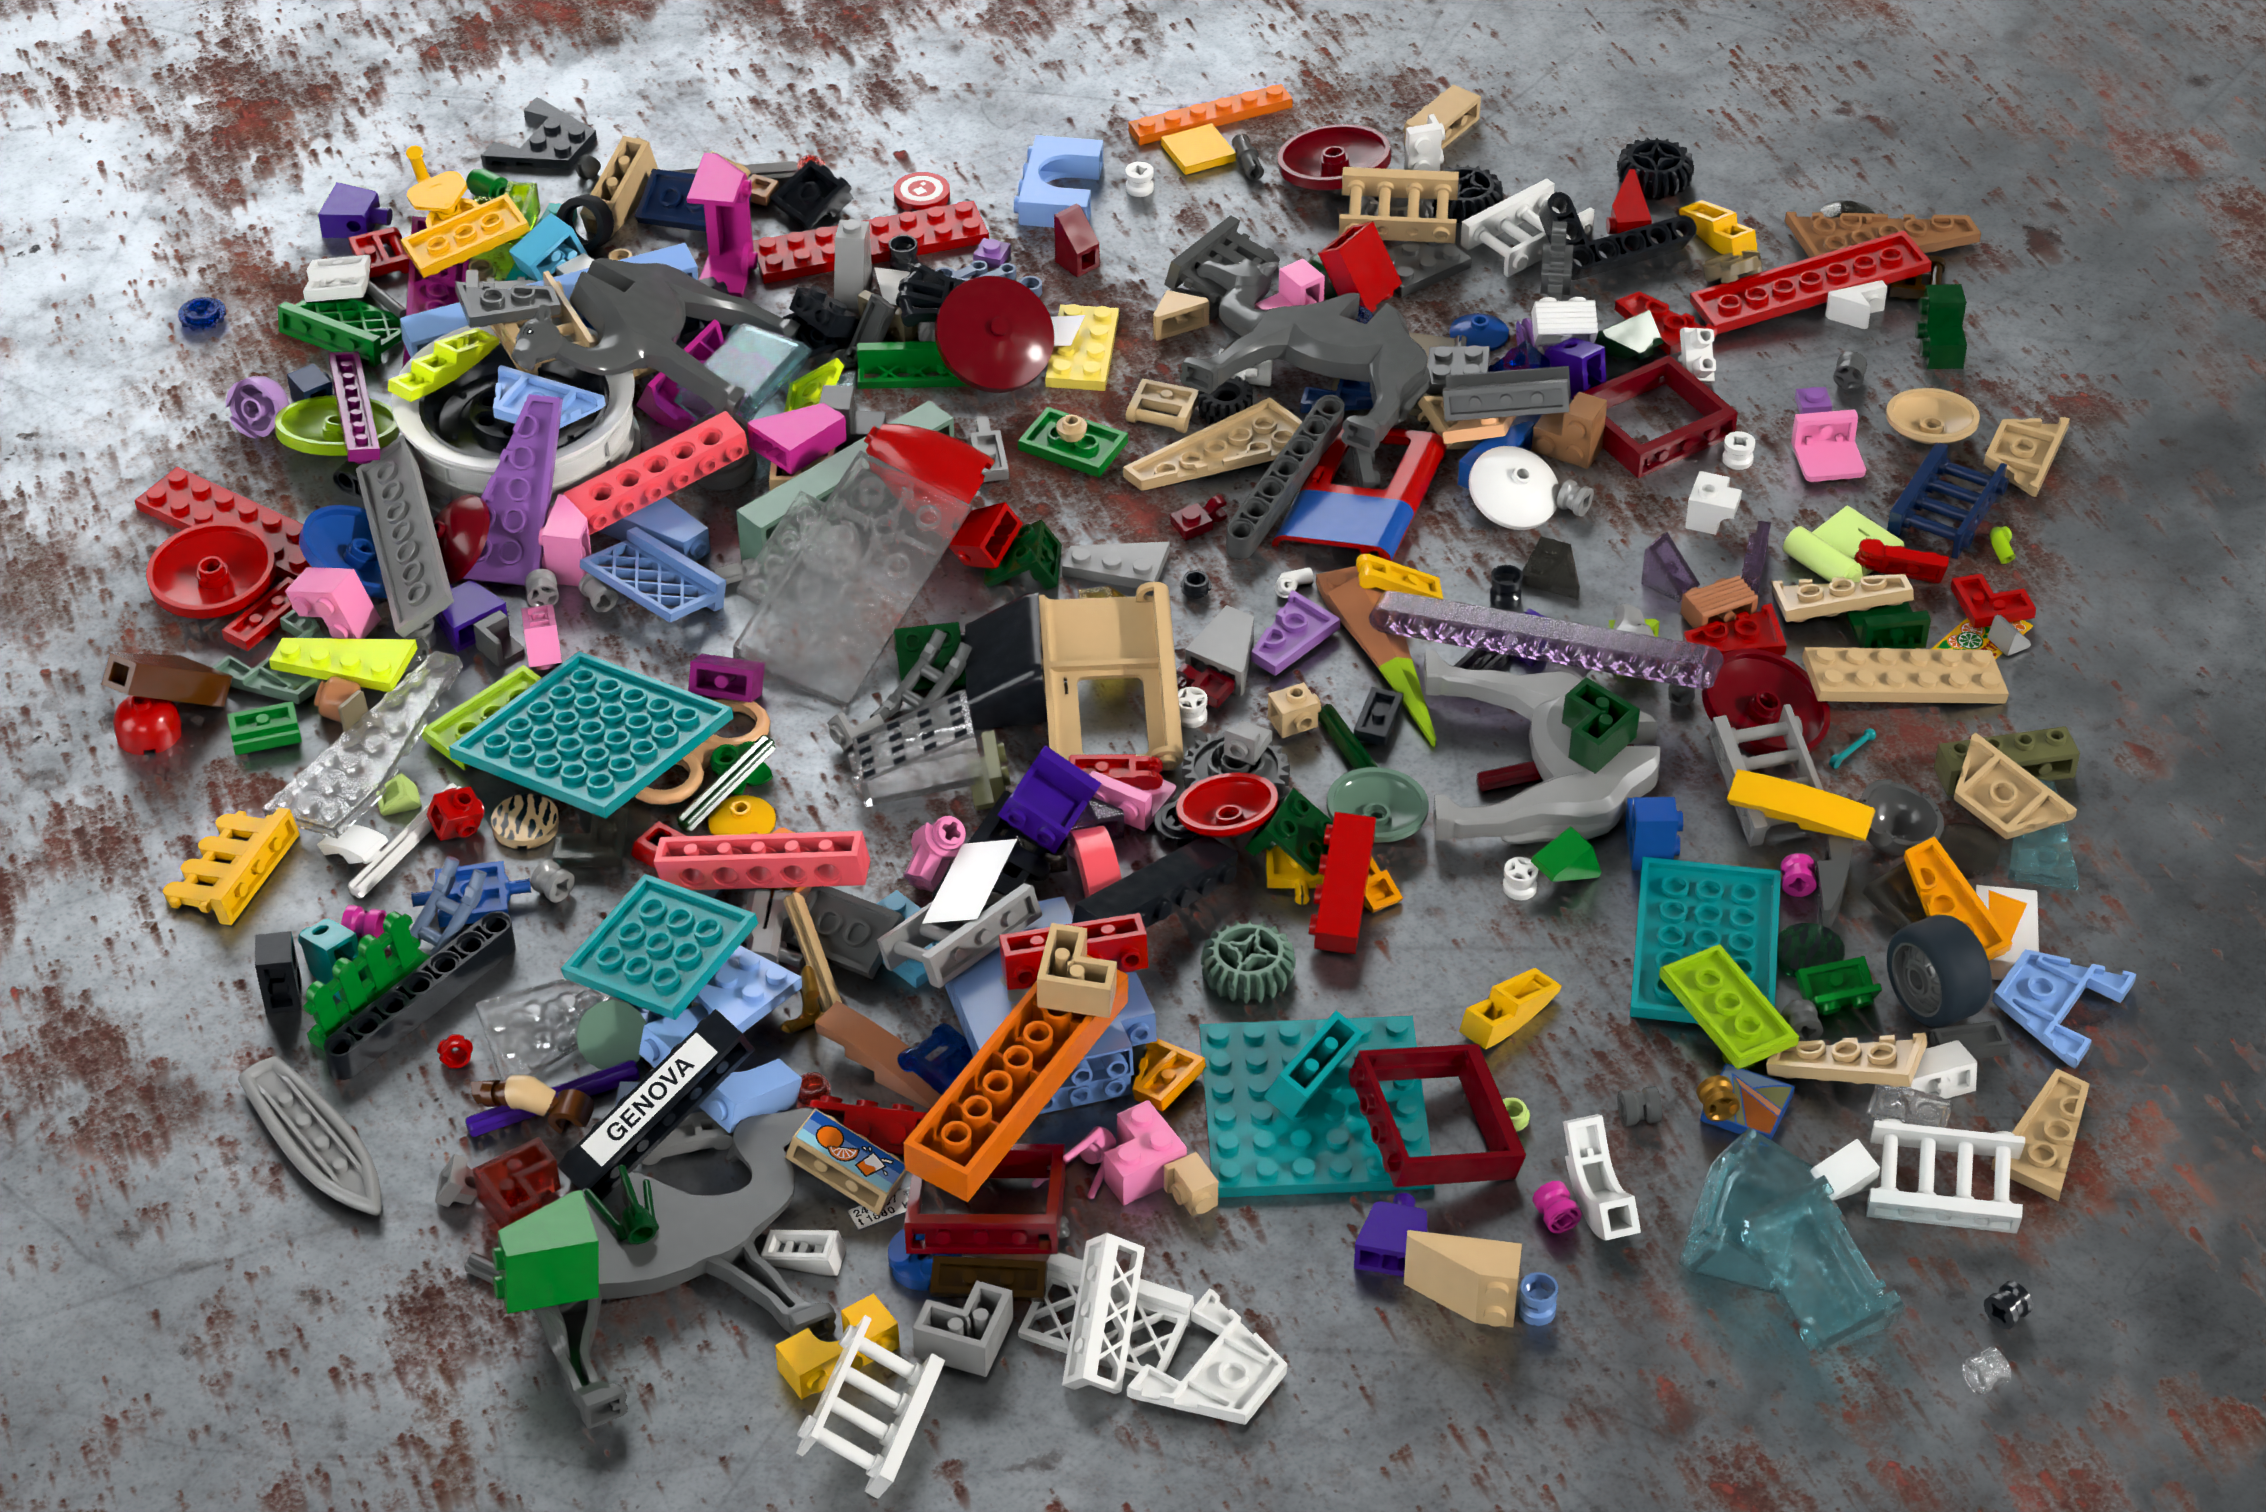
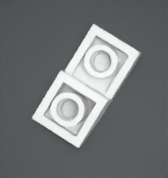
M340 824L321 840L317 846L324 855L339 853L348 864L360 862L368 864L381 854L379 849L388 842V839L385 835L364 826Z

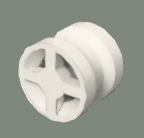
M1145 162L1129 164L1125 169L1126 178L1128 179L1126 181V192L1135 197L1148 196L1154 190L1153 181L1151 180L1154 176L1153 167Z
M1742 431L1729 433L1724 440L1723 463L1735 470L1749 468L1754 459L1752 453L1755 449L1754 437Z
M1197 687L1180 689L1178 697L1181 726L1185 728L1202 726L1207 720V694Z
M1514 857L1506 862L1503 891L1509 898L1528 900L1535 895L1539 869L1531 862V859L1527 857Z

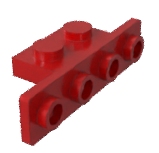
M821 1096L820 1101L811 1100L810 1108L812 1109L816 1108L826 1115L844 1117L843 1125L857 1134L863 1135L874 1145L896 1156H904L903 1142L927 1114L926 1112L914 1111V1106L907 1104H893L892 1109L878 1107L879 1103L875 1101L857 1100L856 1105L844 1104L842 1103V1098L834 1096Z

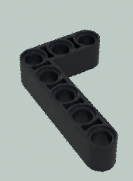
M1555 192L1539 211V218L1550 244L1553 221L1567 222V235H1569L1571 240L1566 238V245H1573V259L1578 260L1582 265H1577L1573 260L1571 280L1582 279L1679 251L1689 243L1697 231L1694 220L1682 215L1588 241L1574 204L1567 194ZM1552 207L1557 208L1560 213L1555 212ZM1676 230L1680 231L1683 236H1680ZM1650 237L1656 239L1658 244L1654 243ZM1625 244L1630 246L1633 251L1628 250ZM1599 251L1603 252L1607 258L1602 257Z

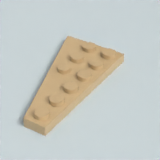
M1269 397L1124 466L1123 477L1138 489L1144 491L1273 461L1303 421Z

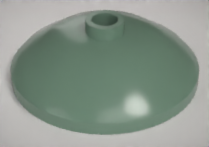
M1366 767L1347 772L1335 780L1328 791L1326 806L1332 821L1334 820L1335 812L1376 817L1374 843H1388L1404 839L1417 832L1423 826L1428 816L1429 801L1422 786L1410 776L1389 768Z

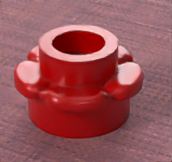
M460 1034L450 1035L446 1040L443 1039L437 1047L440 1061L454 1069L465 1066L470 1061L473 1051L471 1041L469 1039L465 1040L464 1036Z

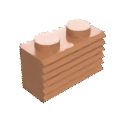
M1740 575L1729 579L1721 578L1714 584L1702 588L1694 587L1682 595L1680 613L1693 628L1715 621L1726 623L1735 620L1736 614L1745 611L1749 614L1756 613L1758 596L1754 593V590L1751 591V587H1748Z

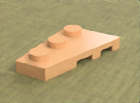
M1516 416L1462 420L1442 432L1444 444L1506 436Z

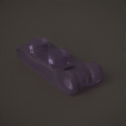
M1758 521L1756 533L1750 532L1747 551L1752 553L1746 552L1741 572V579H1744V582L1747 583L1748 587H1751V591L1754 590L1757 596L1771 522Z

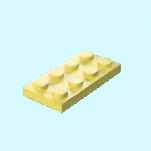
M1060 304L1058 316L1085 315L1071 346H1054L1045 377L1046 387L1105 391L1119 320V308Z

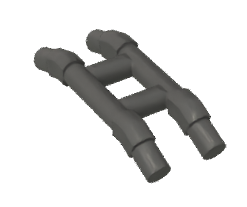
M936 628L929 643H926L924 650L919 655L920 658L894 693L890 694L880 705V708L870 715V718L880 714L884 721L892 717L901 708L902 702L914 707L915 710L895 730L896 734L901 732L902 738L900 739L902 740L912 732H916L920 728L919 723L928 719V715L954 680H957L967 664L966 660L972 650L971 646L960 642L954 657L952 656L949 664L944 669V673L932 667L947 633ZM922 676L936 683L926 698L911 691ZM929 707L930 713L918 718L917 712Z

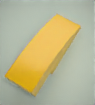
M1704 200L1679 208L1680 216H1688L1696 223V234L1720 254L1732 253L1735 256L1742 255V251L1757 250L1755 230L1738 224L1736 212Z
M1537 968L1530 969L1494 985L1491 988L1488 999L1466 1008L1459 1032L1486 1050L1503 1041L1529 1022L1560 992L1562 985Z

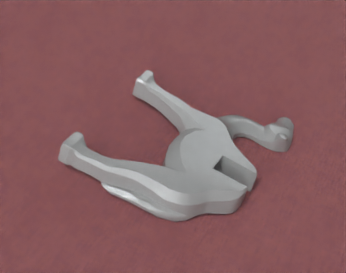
M1626 603L1616 606L1613 609L1616 621L1609 638L1578 640L1559 647L1550 656L1542 673L1515 675L1497 670L1464 669L1449 665L1441 659L1435 650H1425V695L1469 697L1514 710L1529 719L1531 722L1529 741L1532 758L1543 779V782L1529 787L1509 799L1486 806L1461 807L1447 795L1435 794L1433 806L1435 840L1501 837L1502 841L1513 844L1553 841L1570 826L1585 840L1607 834L1617 824L1626 809L1627 798L1641 797L1656 786L1660 765L1659 746H1626L1600 771L1594 774L1568 758L1572 729L1562 723L1565 695L1582 681L1591 670L1602 667H1642L1656 657V640L1651 627L1645 623L1640 609ZM1640 711L1637 736L1629 744H1655L1657 722L1650 714Z

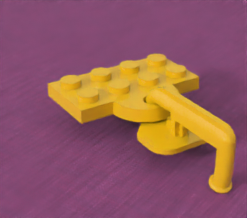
M414 145L406 150V156L410 159L418 184L412 186L407 191L408 200L414 209L427 210L430 213L425 221L426 229L400 240L405 252L423 278L438 274L441 270L457 263H463L473 256L490 251L510 240L518 239L531 231L527 220L508 194H504L481 205L475 200L461 198L467 189V184L460 173L447 171L431 178L422 157L423 149Z

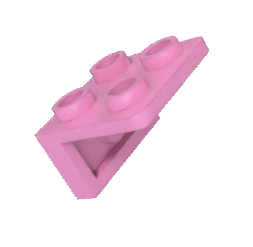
M1855 409L1795 414L1791 444L1805 480L1821 482L1865 476L1866 467L1855 443L1858 415Z
M1092 771L1089 775L1102 784L1087 804V808L1146 831L1154 821L1158 810L1168 804L1176 794V785L1163 779L1162 786L1157 788V790H1142L1137 786L1133 787Z

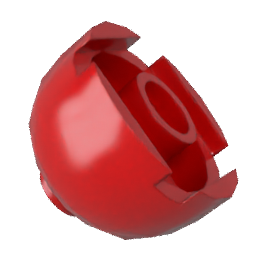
M130 695L118 705L115 711L113 728L118 745L128 753L145 755L144 750L155 749V753L163 752L172 747L181 737L182 723L178 710L170 700Z

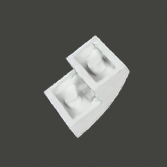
M370 255L312 260L307 268L309 281L303 290L305 302L364 297L369 280Z

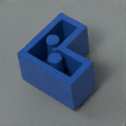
M1675 797L1627 798L1625 829L1631 870H1641L1642 857L1674 860V856H1679L1680 837L1677 835V831H1683V812L1677 811Z

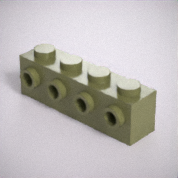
M2066 726L1984 737L1986 741L2040 782L2075 778L2080 752ZM1970 740L1938 744L1934 770L1947 796L1955 794Z

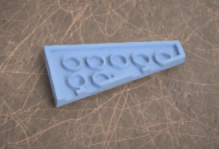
M740 945L693 1001L697 1004H702L708 1010V1016L717 1009L743 1033L802 988L801 976Z

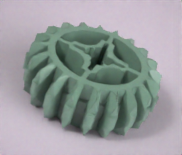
M1250 919L1247 924H1240L1235 920L1233 927L1223 924L1220 931H1212L1210 939L1205 940L1201 954L1202 975L1204 980L1208 981L1210 989H1217L1219 997L1229 995L1232 1002L1241 998L1244 999L1246 1004L1250 999H1256L1261 1003L1264 996L1274 999L1277 992L1285 991V987L1288 983H1291L1294 969L1296 968L1293 944L1288 942L1285 933L1279 934L1277 926L1267 928L1264 921L1259 925H1255Z

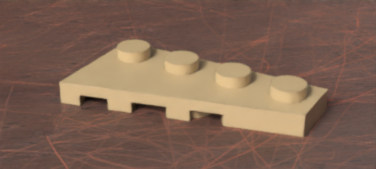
M1905 574L1863 576L1860 582H1853L1850 579H1845V577L1832 578V582L1829 584H1813L1812 579H1799V585L1783 586V580L1771 581L1772 593L1786 622H1803L1813 617H1832L1842 612L1854 610L1867 611L1872 607L1882 605L1896 606L1903 602L1914 600L1913 588Z

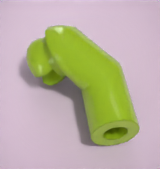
M2007 526L1992 528L1989 538L2001 564L2013 561L2016 556L2009 544L2012 539L2010 528Z

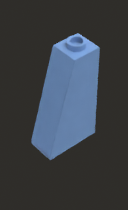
M667 497L598 531L615 539L625 541L627 530L638 527L693 561L711 552L708 528Z

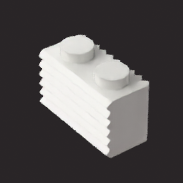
M1546 297L1535 301L1531 312L1534 345L1555 346L1574 337L1592 343L1595 342L1598 334L1595 300L1586 301L1584 297H1573L1569 301H1557L1555 298Z

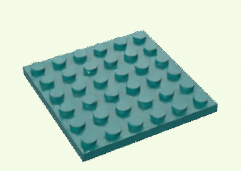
M578 651L450 745L449 751L450 757L606 819L733 719V710L730 706Z
M1413 1015L1347 1018L1364 1032L1363 1036L1349 1056L1293 1120L1265 1099L1264 1095L1278 1074L1327 1019L1199 1024L1201 1056L1205 1058L1206 1063L1202 1074L1210 1171L1218 1180V1198L1434 1189V1185L1394 1187L1389 1173L1384 1170L1382 1155L1378 1145L1372 1140L1370 1125L1366 1116L1361 1113L1359 1098L1355 1088L1351 1087L1348 1077L1349 1068H1352L1359 1050L1417 1047ZM1422 1080L1378 1081L1409 1157L1432 1156Z

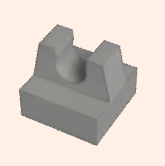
M454 1154L439 1174L435 1203L449 1207L453 1201L471 1205L477 1197V1190L470 1187H474L478 1182L480 1173L467 1167L468 1158Z

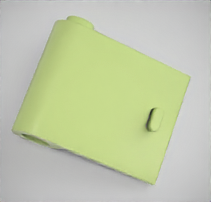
M1847 505L1812 533L1802 526L1794 528L1784 541L1783 552L1828 582H1832V578L1845 577V579H1850L1853 582H1860L1863 576H1867L1873 571L1865 567L1862 568L1854 559L1856 552L1859 550V544L1863 539H1879L1885 546L1903 547L1904 541Z

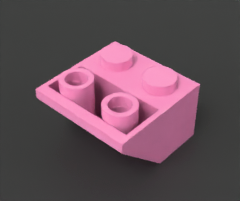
M558 494L554 506H550L548 509L545 527H541L539 531V545L543 546L544 549L542 569L552 571L556 576L557 584L579 587L580 580L587 574L586 571L580 568V559L592 555L588 521L565 495Z

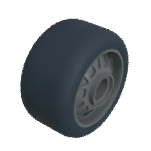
M1934 915L1901 928L1892 937L1887 951L1888 976L1899 1002L1915 1020L1929 1027H1944L1973 1016L1986 1005L1992 987L1989 960L1977 936L1962 921L1949 915Z

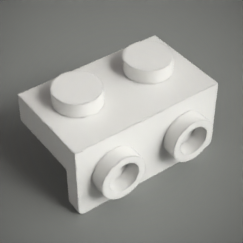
M1434 114L1428 115L1426 125L1406 128L1404 170L1440 171V164L1444 162L1441 143L1442 140H1445V129L1443 124L1438 122Z

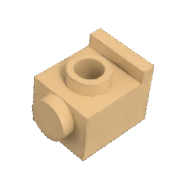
M1197 1152L1164 1165L1165 1192L1167 1194L1172 1193L1175 1201L1179 1205L1183 1204L1191 1216L1206 1213L1213 1207L1218 1206V1180Z

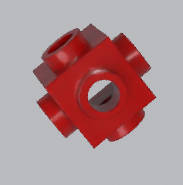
M469 786L460 789L450 788L444 792L434 794L426 815L439 840L442 841L455 837L465 838L477 833L485 811L482 801L476 797L473 789Z

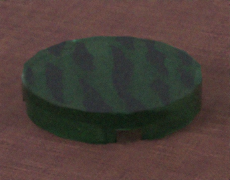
M1815 923L1794 924L1782 930L1778 935L1777 965L1782 971L1793 978H1796L1795 973L1799 969L1842 961L1845 958V945L1839 935L1822 925Z

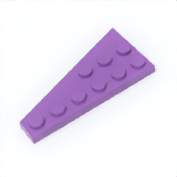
M528 395L513 427L514 432L509 443L500 455V462L493 476L491 475L481 496L486 502L490 514V526L485 546L475 565L462 579L525 586L526 576L536 569H542L544 549L543 546L539 545V531L547 523V513L550 507L563 403L562 398Z

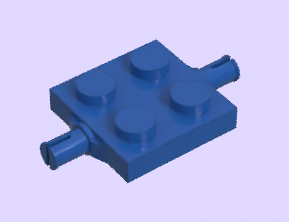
M504 861L458 866L453 888L446 897L461 903L460 900L464 895L466 886L469 885L473 870L478 869L487 873L480 901L465 922V924H472L490 912L500 911L509 915L508 903L511 895L531 893L530 878L509 881L505 874ZM443 868L435 869V883ZM432 887V891L411 892L413 907L424 906L434 888ZM438 909L439 928L447 927L453 915Z

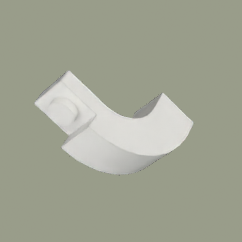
M1595 1114L1564 1121L1563 1125L1569 1153L1568 1156H1565L1567 1169L1576 1200L1591 1230L1605 1241L1641 1233L1635 1196L1626 1193L1622 1189L1612 1167L1603 1116Z

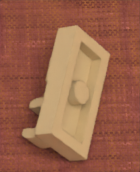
M1423 396L1417 403L1422 409L1418 416V421H1430L1429 427L1425 430L1426 432L1437 433L1443 438V431L1461 421H1445L1443 396ZM1475 440L1448 443L1447 449H1469Z

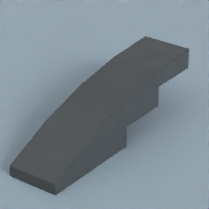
M1828 836L1825 859L1817 860L1815 873L1817 885L1814 891L1820 934H1823V927L1831 928L1841 907L1851 863L1853 839Z

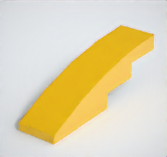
M1737 769L1727 797L1730 805L1762 811L1765 817L1798 823L1800 829L1860 841H1866L1875 814L1873 807L1796 782Z

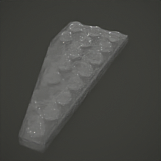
M435 651L428 655L425 661L413 672L407 674L393 691L385 694L380 702L370 711L364 713L359 721L348 731L342 733L337 741L327 750L320 753L317 759L304 771L298 773L295 779L283 790L276 793L273 799L262 808L265 817L273 815L278 807L291 810L297 828L338 839L382 798L387 790L384 784L388 778H394L399 771L397 763L403 756L409 755L428 724L426 720L429 712H435L440 705L438 702L440 694L450 689L463 668L460 657L440 651Z

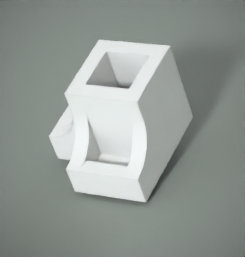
M1699 471L1688 500L1685 528L1716 535L1722 520L1734 519L1741 500L1742 490L1729 487L1730 477Z

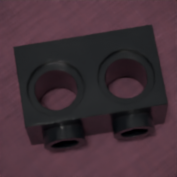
M292 932L255 935V968L265 1013L272 1014L302 1010V978Z

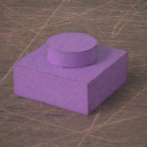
M983 238L973 254V261L982 260L987 263L988 267L997 269L1009 257L1011 244L995 239Z
M1826 387L1796 389L1795 401L1800 414L1832 411V403Z

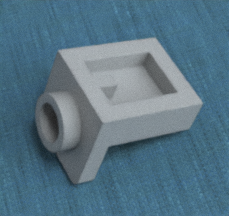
M1243 720L1236 729L1228 727L1224 732V755L1255 765L1272 741V730Z

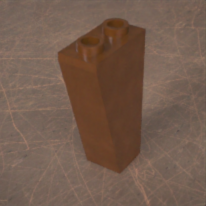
M110 653L101 685L131 696L224 707L233 676L181 655Z

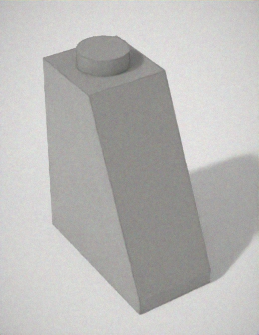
M855 219L840 220L835 235L834 299L846 304L848 311L859 314L857 295L864 290L869 291L873 279L869 222Z
M1226 605L1185 649V663L1201 673L1208 667L1235 680V689L1232 693L1241 697L1245 691L1254 642V616Z

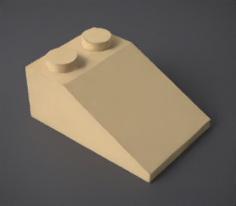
M1408 1230L1404 1285L1474 1323L1513 1328L1522 1244Z

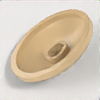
M1918 388L1901 392L1888 402L1886 409L1887 421L1899 434L1910 440L1927 445L1959 442L1972 435L1979 426L1980 414L1977 407L1967 398L1942 389Z

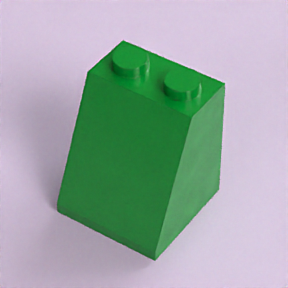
M582 1190L573 1191L498 1231V1247L492 1248V1256L495 1270L499 1271V1276H493V1287L496 1299H503L507 1314L599 1298V1241Z

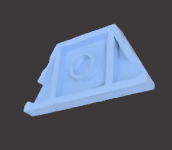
M503 365L498 367V383H496V397L493 403L494 418L515 424L529 394L560 397L563 399L559 429L605 406L604 395Z

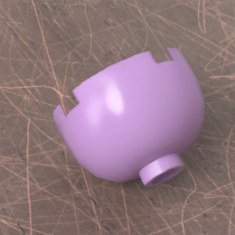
M251 376L234 383L229 389L226 398V408L230 406V411L233 415L229 417L231 423L240 433L249 438H257V435L265 437L274 433L276 415L281 409L289 405L285 390L278 382L265 376Z

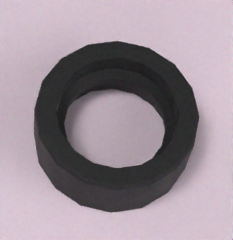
M585 194L570 198L560 206L556 214L559 219L573 228L586 251L603 246L613 234L614 219L612 211L606 202L598 196ZM585 206L596 218L597 233L590 240L582 238L574 228L572 221L573 212L577 207Z

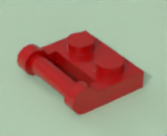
M389 227L348 237L349 246L354 256L370 255L369 278L380 277L396 271L404 274L408 273L409 256L402 246L400 240L402 236L397 228ZM383 244L391 246L395 257L389 258Z

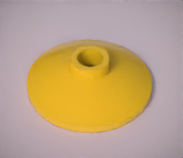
M739 795L724 799L708 816V827L712 835H743L752 832L770 834L776 823L773 807L765 800L749 795Z

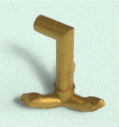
M805 966L801 972L802 1014L796 1019L787 1020L781 1024L780 1029L785 1032L793 1033L813 1025L825 1013L820 1011V1006L818 1005L817 997H819L820 991L815 971L811 966Z

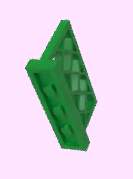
M353 298L327 300L330 302H305V299L295 305L286 301L278 305L280 333L331 352L359 351L361 363L372 367L382 363L381 353L402 341L401 328H391L401 327L398 317L391 312ZM384 328V329H377V330H368V329Z

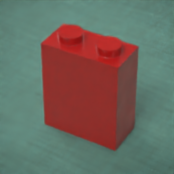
M1373 221L1352 225L1318 253L1338 296L1347 293L1360 294L1358 314L1360 313L1361 316L1374 312L1377 309L1376 305L1391 298L1394 295L1393 291L1402 284Z

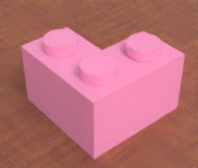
M1304 259L1280 268L1279 293L1257 302L1255 309L1269 310L1283 306H1299L1324 301L1325 276Z
M307 567L285 590L292 603V608L297 612L298 616L322 617L333 638L364 639L381 621L377 610L354 569Z
M1149 1100L1117 1114V1144L1119 1146L1104 1152V1182L1124 1206L1163 1188L1164 1165L1187 1156L1185 1144Z

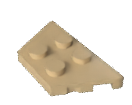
M2060 417L2058 424H2042L2041 418H2029L2026 420L2002 419L1985 454L1984 465L1996 471L2001 462L2007 464L2005 477L2009 478L2011 483L2029 495L2036 497L2066 434L2070 418Z
M1976 732L1972 735L1954 794L1956 802L2006 840L2070 821L2076 817L2077 809Z

